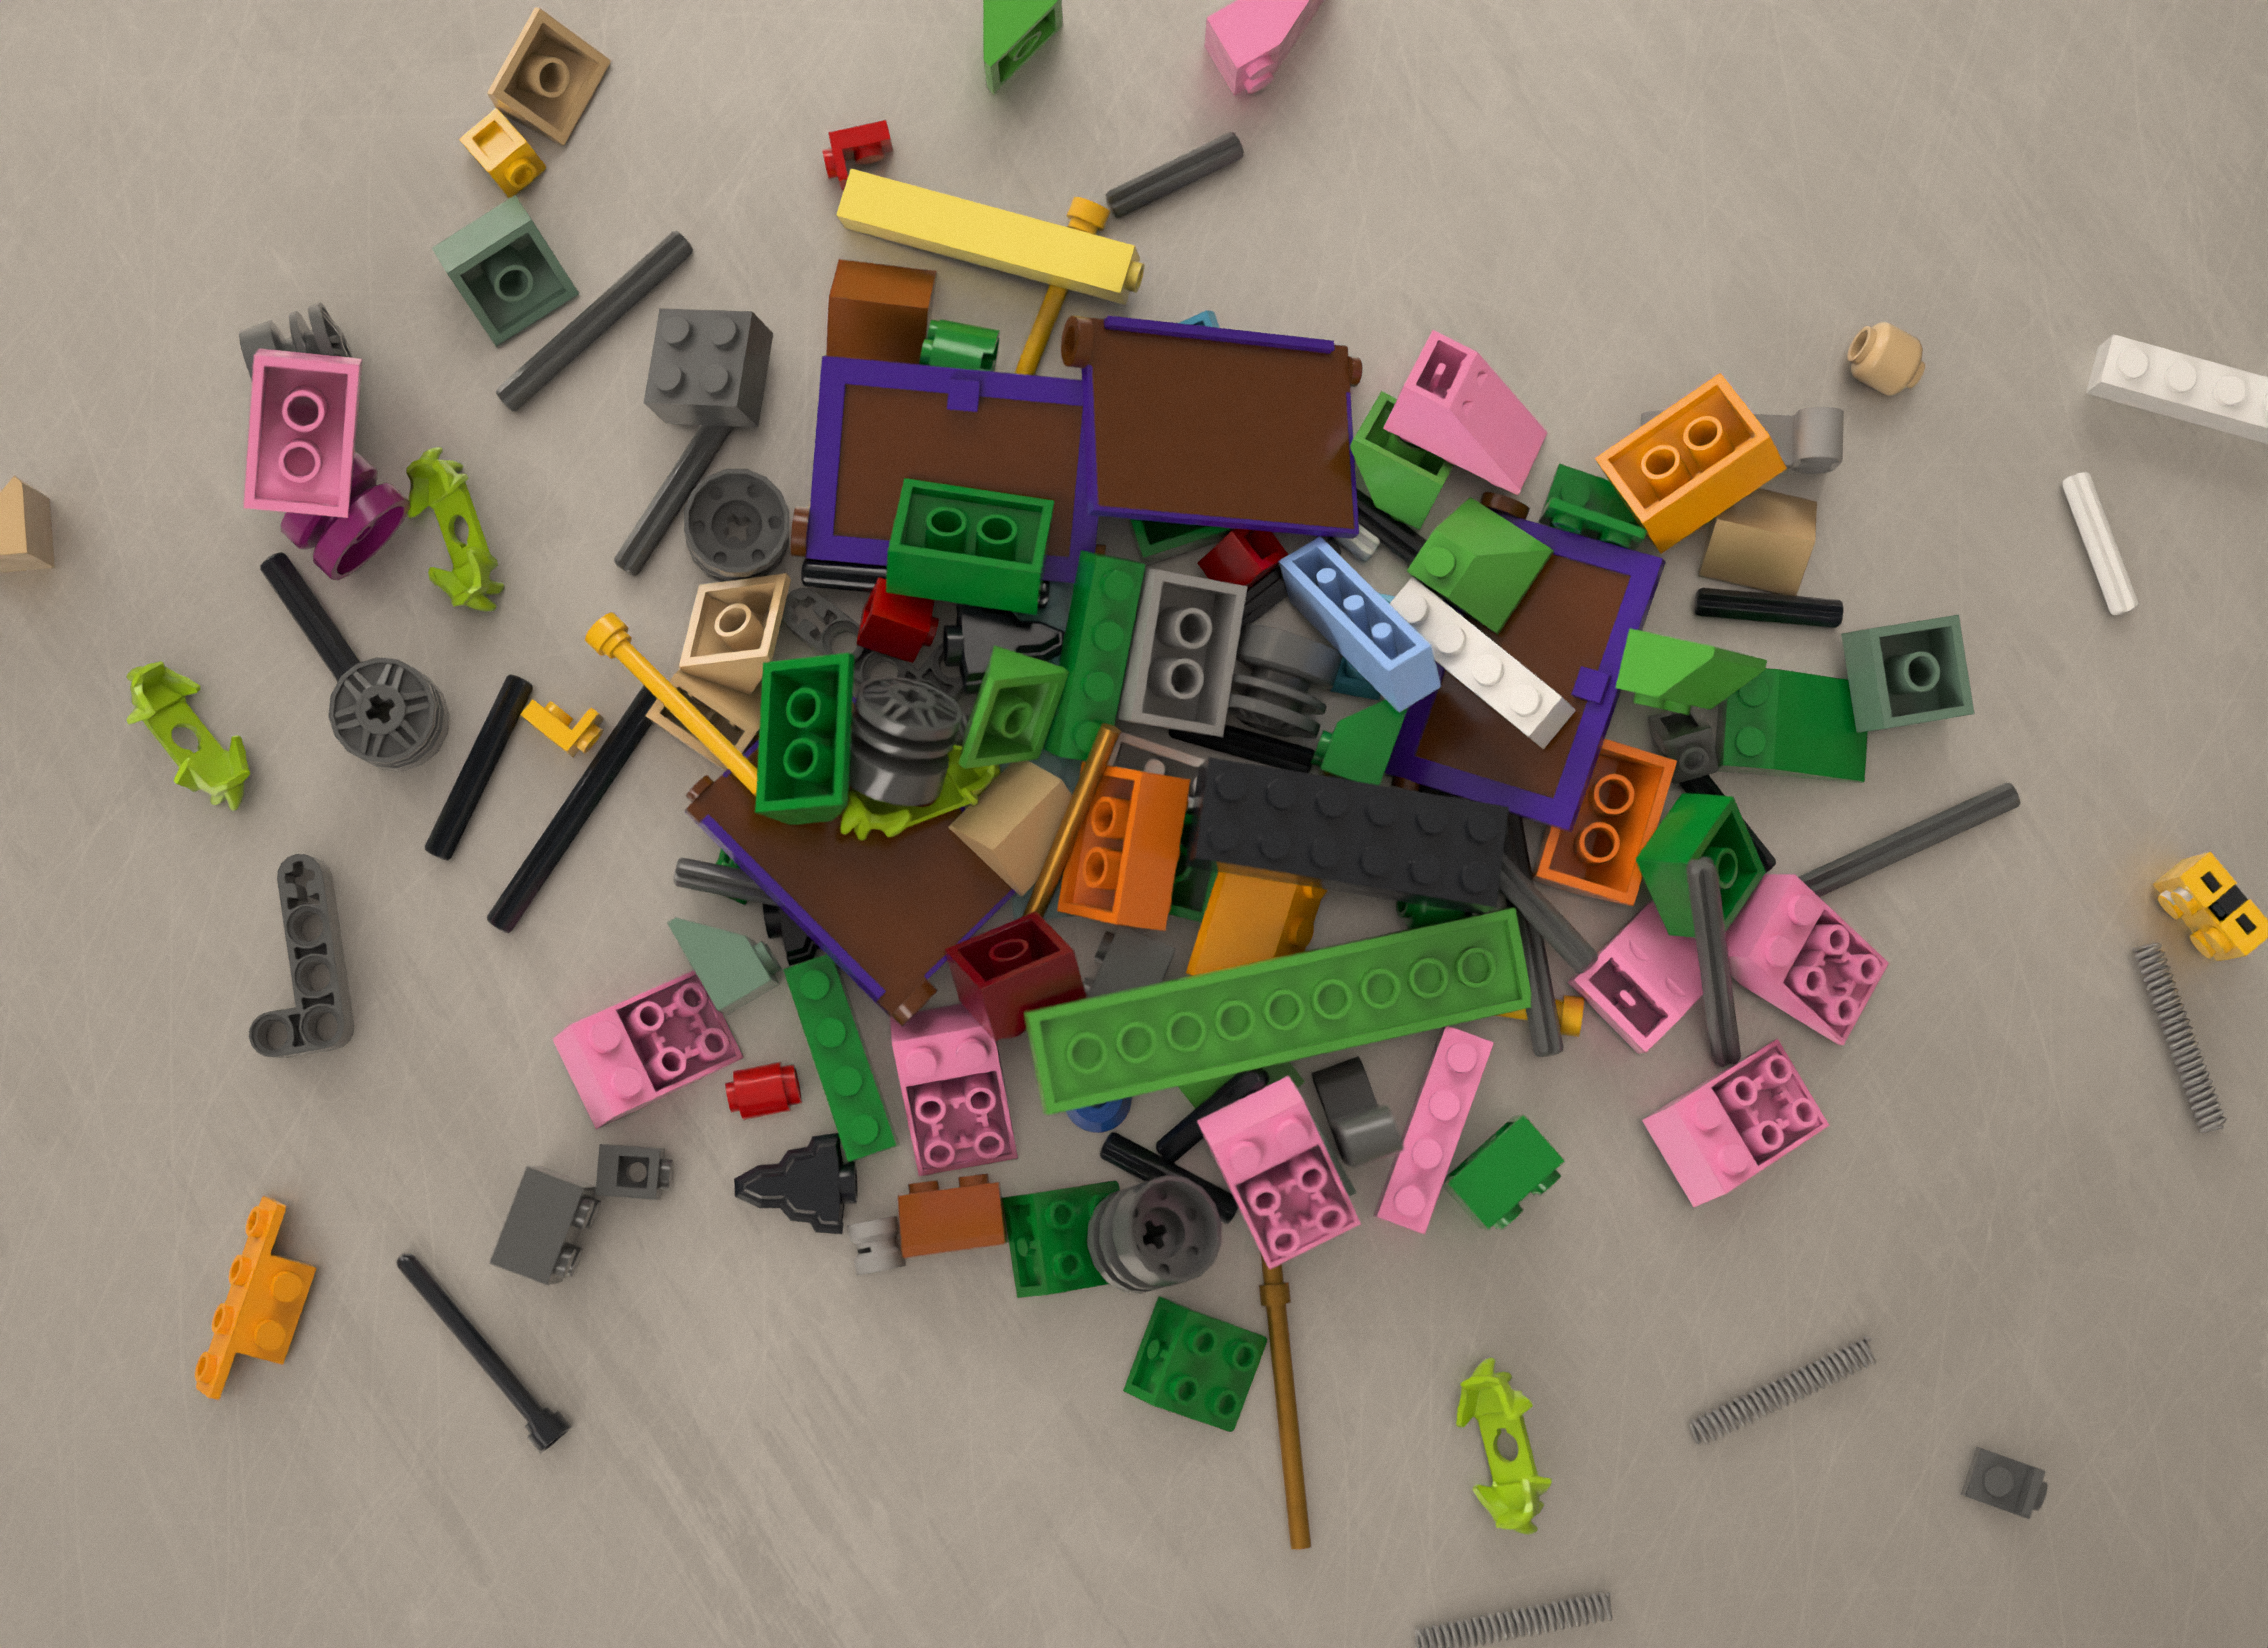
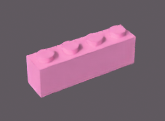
M1450 1026L1441 1027L1401 1137L1404 1150L1395 1153L1373 1216L1421 1234L1426 1233L1494 1042Z

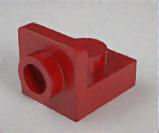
M887 120L828 132L831 148L822 150L828 179L838 177L841 190L844 191L848 179L846 161L855 160V163L859 165L871 164L884 159V153L893 151Z

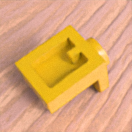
M498 108L493 110L459 139L508 198L513 197L524 187L528 186L546 169V165Z
M532 699L520 714L527 722L573 758L579 750L587 753L603 733V729L599 726L604 721V718L592 707L572 730L568 726L574 719L552 701H549L545 707H542Z

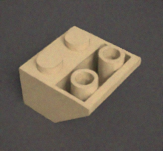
M681 669L673 675L669 682L742 754L759 740L762 678L752 694L748 695L683 673ZM658 699L655 701L646 714L648 719L723 771L728 769Z

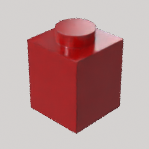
M1236 528L1197 564L1208 579L1247 586L1248 590L1278 566L1279 560L1289 554L1270 531Z
M878 577L863 607L856 645L914 663L922 645L930 647L935 638L939 624V618L932 616L935 600L886 593V579Z

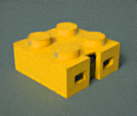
M2211 851L2182 859L2153 883L2160 893L2157 899L2162 908L2172 918L2176 920L2181 918L2193 932L2190 935L2191 942L2208 959L2214 957L2216 961L2245 957L2268 938V919L2252 900L2247 899L2236 886L2237 882Z

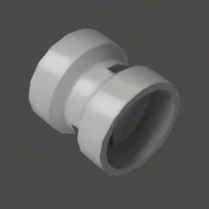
M897 1216L847 1225L850 1241L856 1244L858 1255L854 1260L857 1275L906 1266L905 1258L902 1256V1249L897 1247L896 1235L900 1231Z

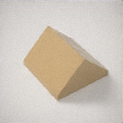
M535 7L487 94L495 108H498L504 116L564 146L611 60L541 8Z
M14 476L0 492V573L55 568L50 499L36 488Z
M1761 488L1756 489L1710 520L1698 577L1772 594L1797 596L1815 544L1817 501Z
M788 574L699 585L679 663V668L683 673L751 695L762 678L763 663L772 662L791 581Z
M1029 761L1012 762L978 796V804L975 806L970 804L949 826V829L1013 890L1023 897L1039 877L1072 794L1062 779Z

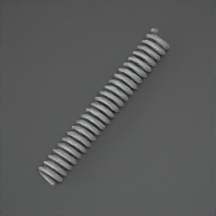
M2162 944L2137 945L2133 947L2132 951L2143 952L2137 954L2135 959H2145L2139 962L2138 966H2149L2143 969L2141 974L2153 973L2146 976L2143 981H2155L2148 984L2146 989L2159 988L2149 994L2150 997L2161 996L2154 999L2152 1004L2165 1003L2155 1008L2154 1011L2156 1012L2167 1011L2158 1015L2157 1019L2171 1018L2162 1022L2160 1026L2164 1028L2175 1025L2164 1030L2163 1034L2165 1035L2177 1033L2168 1037L2166 1042L2170 1043L2181 1040L2169 1046L2168 1049L2170 1050L2183 1048L2172 1053L2171 1056L2176 1058L2187 1055L2175 1060L2174 1064L2176 1065L2189 1063L2179 1067L2177 1072L2182 1073L2193 1070L2181 1075V1080L2195 1078L2185 1082L2182 1087L2188 1088L2199 1085L2186 1091L2185 1094L2188 1096L2201 1093L2189 1098L2188 1102L2194 1103L2205 1100L2192 1106L2191 1109L2194 1111L2207 1108L2195 1113L2194 1117L2200 1118L2211 1115L2197 1122L2199 1126L2213 1123L2201 1128L2199 1132L2206 1133L2223 1129L2224 1126L2222 1124L2226 1122L2227 1118L2222 1116L2224 1110L2218 1109L2221 1105L2220 1102L2216 1101L2219 1095L2212 1094L2216 1088L2210 1086L2213 1080L2208 1079L2210 1072L2204 1071L2207 1067L2206 1064L2202 1063L2204 1057L2198 1056L2202 1051L2196 1048L2199 1042L2192 1041L2196 1036L2190 1033L2193 1027L2186 1026L2189 1024L2190 1019L2184 1018L2187 1015V1012L2182 1010L2185 1005L2178 1003L2182 997L2176 995L2179 989L2173 988L2176 982L2170 980L2174 974L2167 973L2171 968L2165 965L2168 959L2161 958L2165 953L2159 950Z
M1864 1336L1863 1341L1857 1339L1856 1344L1850 1343L1849 1348L1843 1346L1842 1351L1836 1350L1835 1354L1828 1353L1827 1358L1821 1356L1820 1362L1814 1360L1813 1365L1807 1363L1806 1368L1799 1367L1798 1372L1792 1370L1791 1376L1785 1374L1784 1379L1778 1377L1777 1382L1770 1381L1769 1386L1763 1384L1762 1389L1756 1388L1755 1393L1749 1391L1748 1397L1741 1395L1740 1400L1734 1398L1733 1403L1727 1401L1726 1407L1720 1405L1719 1411L1713 1408L1712 1413L1705 1412L1704 1417L1698 1415L1697 1421L1691 1419L1690 1428L1696 1444L1701 1442L1697 1433L1698 1430L1705 1444L1709 1445L1710 1441L1704 1426L1712 1440L1716 1441L1717 1437L1711 1423L1719 1436L1723 1438L1724 1433L1718 1419L1726 1432L1731 1434V1429L1725 1415L1734 1430L1738 1431L1739 1427L1732 1411L1741 1426L1745 1427L1746 1423L1739 1407L1749 1423L1752 1424L1753 1419L1747 1405L1754 1414L1755 1419L1760 1420V1415L1754 1401L1762 1415L1767 1417L1768 1413L1761 1397L1771 1413H1774L1775 1409L1769 1395L1777 1409H1782L1776 1391L1784 1405L1789 1406V1401L1783 1387L1791 1401L1796 1403L1797 1399L1790 1383L1798 1397L1803 1400L1804 1395L1797 1379L1806 1395L1810 1396L1811 1391L1804 1375L1813 1391L1818 1392V1387L1811 1372L1822 1389H1825L1826 1385L1821 1378L1819 1369L1828 1385L1832 1386L1833 1381L1828 1374L1826 1365L1835 1381L1839 1382L1840 1377L1835 1370L1833 1361L1843 1378H1847V1373L1842 1366L1840 1358L1846 1365L1848 1372L1854 1375V1369L1849 1362L1847 1354L1853 1361L1856 1370L1861 1372L1862 1367L1856 1358L1854 1350L1865 1368L1869 1367V1363L1863 1354L1862 1348L1865 1350L1870 1362L1875 1365L1876 1359L1868 1344V1341L1870 1342L1872 1339L1868 1336Z
M1600 1592L1598 1597L1592 1593L1590 1599L1584 1595L1582 1600L1576 1596L1574 1602L1568 1598L1566 1603L1560 1599L1558 1605L1552 1601L1550 1606L1544 1603L1542 1608L1538 1604H1536L1534 1609L1531 1606H1528L1526 1610L1521 1607L1518 1612L1515 1609H1512L1511 1613L1505 1610L1503 1615L1496 1612L1495 1618L1489 1613L1487 1620L1483 1615L1479 1617V1621L1474 1616L1471 1622L1465 1618L1463 1624L1457 1619L1455 1625L1449 1621L1447 1627L1441 1622L1439 1628L1433 1624L1431 1630L1427 1626L1424 1627L1423 1631L1417 1627L1415 1631L1416 1648H1421V1644L1423 1648H1430L1429 1642L1431 1648H1438L1437 1641L1439 1648H1446L1445 1639L1448 1648H1454L1453 1638L1456 1648H1462L1461 1636L1465 1648H1469V1635L1472 1645L1476 1647L1478 1645L1477 1633L1480 1644L1484 1646L1486 1643L1484 1629L1488 1642L1492 1644L1494 1641L1492 1627L1496 1641L1500 1643L1502 1640L1500 1626L1504 1639L1508 1641V1624L1512 1638L1516 1640V1623L1520 1636L1524 1638V1622L1528 1635H1533L1532 1620L1536 1633L1540 1635V1619L1544 1632H1549L1548 1617L1552 1630L1556 1632L1555 1613L1560 1629L1564 1630L1563 1611L1570 1629L1573 1627L1571 1610L1576 1626L1580 1627L1579 1608L1585 1625L1589 1623L1587 1607L1592 1623L1595 1624L1597 1622L1595 1606L1600 1621L1604 1622L1603 1604L1607 1618L1611 1621L1613 1617L1610 1593L1607 1592L1605 1595Z

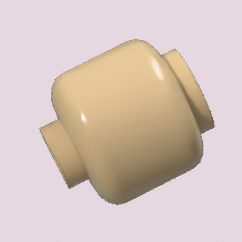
M1886 322L1862 328L1852 341L1847 355L1848 361L1851 362V371L1855 379L1889 396L1901 392L1905 387L1913 388L1919 382L1925 370V362L1921 361L1923 348L1920 340Z

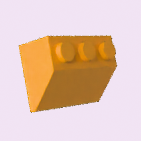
M1721 373L1595 458L1641 528L1647 530V537L1660 554L1787 469L1770 435Z
M1218 872L1186 974L1193 976L1304 952L1313 937L1314 921L1321 899L1325 896L1327 889Z

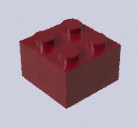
M1037 911L944 949L959 1001L995 1042L1003 1038H1014L1025 1032L1027 1028L1024 1012L1087 999L1074 950Z

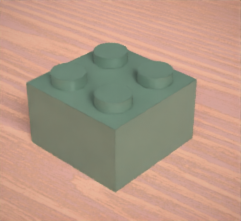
M1959 615L1841 634L1857 732L1888 729L1975 714Z

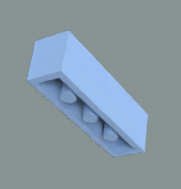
M1321 536L1279 560L1290 603L1398 712H1401L1441 687L1431 645Z

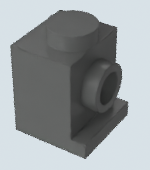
M600 1144L595 1195L661 1199L662 1189L670 1190L672 1186L673 1160L664 1159L665 1149ZM636 1162L642 1163L647 1170L646 1177L640 1182L632 1180L629 1175L631 1165Z

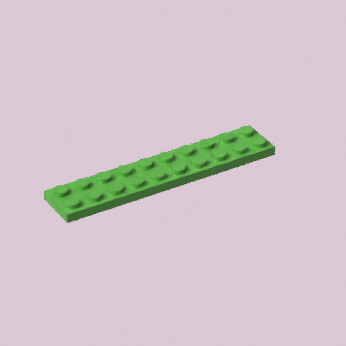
M1507 907L1488 911L1484 914H1474L1024 1012L1043 1113L1051 1115L1531 1008V988L1516 909Z

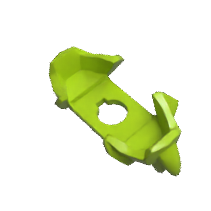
M441 447L430 448L421 455L419 460L413 461L406 468L411 484L408 499L410 501V509L407 514L411 519L420 514L427 506L434 510L453 568L452 572L430 567L428 569L429 579L435 586H439L448 594L454 607L465 605L475 610L495 611L497 608L496 604L487 597L500 593L504 590L505 585L502 582H496L489 578L490 572L498 566V561L490 554L465 481L469 477L466 473L457 474L463 469V465L460 462L439 460V456L443 452ZM459 515L468 524L467 546L465 543L460 542L455 535L454 522Z
M162 661L131 669L126 678L132 681L130 685L131 701L135 708L126 719L128 725L139 721L144 722L178 765L179 769L174 778V782L177 785L186 787L192 792L202 789L211 794L210 802L214 806L227 799L230 810L236 811L244 797V782L251 774L241 736H232L229 751L224 750L186 702L185 696L197 693L201 690V686L188 677L169 669ZM178 727H185L194 732L198 738V751L193 753L190 749L179 747L172 738V730Z
M954 745L953 750L947 754L949 764L941 794L932 805L927 807L895 805L875 800L853 788L848 792L849 803L842 816L841 833L846 835L854 828L859 840L864 841L871 829H879L888 838L894 837L909 826L968 804L975 806L978 804V796L992 782L993 778H997L1000 775V766L997 764L964 769L958 764L962 746Z
M1490 1357L1475 1368L1470 1378L1461 1382V1398L1457 1408L1456 1425L1464 1428L1473 1417L1478 1420L1493 1483L1492 1488L1477 1484L1473 1486L1472 1490L1481 1504L1490 1512L1496 1522V1527L1530 1535L1537 1532V1526L1531 1519L1539 1514L1544 1507L1543 1501H1539V1498L1551 1486V1478L1540 1477L1537 1473L1523 1414L1533 1406L1531 1401L1523 1395L1521 1390H1512L1508 1384L1512 1379V1375L1509 1372L1494 1373L1496 1360ZM1502 1428H1506L1507 1433L1512 1435L1518 1444V1455L1514 1461L1505 1459L1498 1450L1497 1441L1502 1433Z

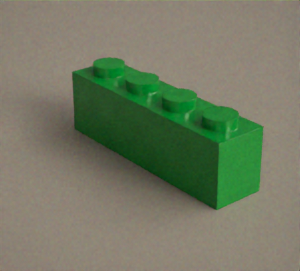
M1083 550L1080 552L1059 666L1064 667L1069 671L1043 746V749L1058 757L1087 761L1101 725L1103 723L1115 725L1145 564Z
M826 954L783 969L848 1162H854L900 1146L839 966Z

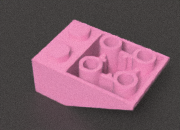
M1432 330L1383 429L1399 436L1402 440L1413 443L1443 458L1448 463L1457 465L1489 481L1494 486L1503 488L1517 496L1547 435L1546 430L1477 351Z
M1765 874L1725 932L1730 975L1743 987L1838 1045L1845 1044L1889 964L1795 874Z
M1653 898L1597 952L1598 960L1589 970L1582 974L1576 973L1567 982L1581 997H1584V1000L1637 1054L1646 1053L1703 995L1696 938L1669 935Z
M691 971L570 1024L552 1039L596 1129L636 1112L744 1058L722 1012L716 1009L695 971Z
M963 1004L918 1011L904 1026H901L891 1016L892 1047L919 1176L1017 1159L1018 1155L998 1042L992 1039Z
M1778 1039L1687 1091L1642 1120L1693 1207L1727 1194L1830 1126Z
M1289 1076L1197 1121L1269 1270L1361 1224L1310 1112Z

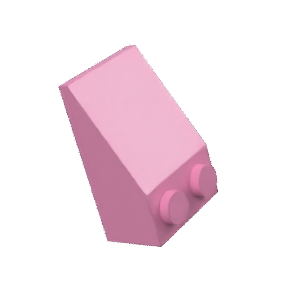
M1237 0L1207 17L1205 48L1234 96L1245 89L1249 94L1257 92L1273 81L1274 77L1272 74L1277 72L1324 0Z
M258 349L254 354L244 508L348 518L363 359Z

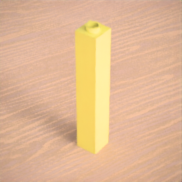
M855 169L850 170L836 214L842 225L849 230L1126 305L1130 291L1138 292L1144 274L1145 265L1139 262L1140 256L1135 245Z

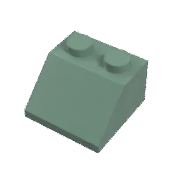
M516 195L432 247L444 270L495 346L500 345L580 294Z
M674 918L667 922L719 1012L729 1015L780 985L775 973L782 970L768 944H764L763 941L756 943L745 935L679 918Z

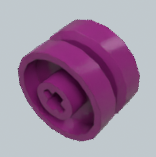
M356 452L354 454L348 518L286 512L280 524L281 532L299 549L307 550L315 547L313 562L330 579L337 581L355 572L379 552L403 523L410 509V501L392 484L382 483L376 485L378 470L360 453Z

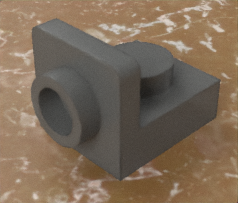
M1691 706L1689 715L1666 711L1647 717L1650 734L1664 754V757L1677 761L1671 780L1673 784L1713 774L1719 770L1712 728L1698 707Z
M1976 1447L1961 1495L2030 1519L2032 1511H2038L2041 1508L2046 1497L2048 1484L2043 1481L2045 1470Z

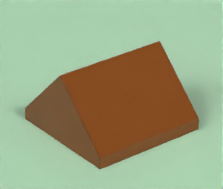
M839 259L829 294L826 356L919 364L923 341L927 339L932 317L937 271Z

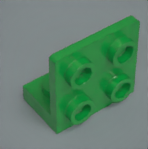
M1559 463L1538 522L1549 527L1636 550L1644 541L1647 530L1639 526L1610 481Z
M1117 1181L1002 1198L1017 1298L1051 1295L1109 1284L1094 1267L1087 1246L1088 1224L1095 1207L1108 1194L1120 1190Z
M1158 1296L1123 1391L1152 1406L1232 1432L1236 1427L1266 1347L1267 1338Z

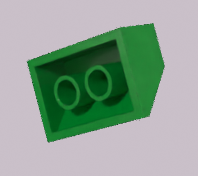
M904 478L888 547L886 593L1037 615L1055 501Z
M841 653L763 663L755 813L794 825L833 821L847 807L855 655Z

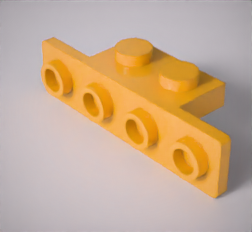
M263 1196L259 1207L255 1206L248 1216L246 1223V1235H248L245 1247L242 1255L239 1254L235 1257L229 1271L230 1290L225 1303H221L217 1307L213 1316L212 1331L214 1335L209 1350L201 1354L196 1365V1389L211 1399H220L236 1352L284 1364L317 1269L311 1264L271 1253L286 1211V1206L270 1197Z

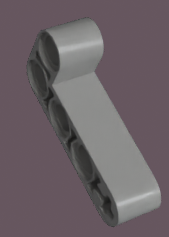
M1808 407L1798 410L1794 416L1753 414L1770 435L1787 467L1781 473H1827L1835 470L1843 462L1844 410L1833 407ZM1648 411L1642 413L1641 426H1643L1644 424L1658 416L1663 411Z

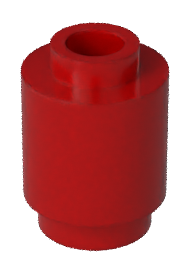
M780 1061L733 1071L734 1081L725 1083L731 1113L740 1111L743 1121L791 1111L792 1105L802 1104L801 1089L795 1064L783 1066Z

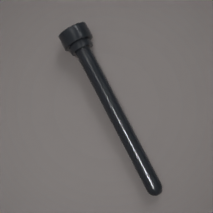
M411 1253L401 1254L397 1259L398 1269L528 1422L525 1428L530 1433L527 1437L539 1453L551 1447L571 1429L572 1426L559 1411L553 1413L549 1407L543 1409L418 1259Z

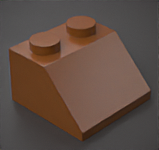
M987 1173L958 1177L959 1188L939 1190L938 1180L908 1184L909 1194L898 1196L903 1258L1006 1244L1008 1237L1000 1182L989 1183Z

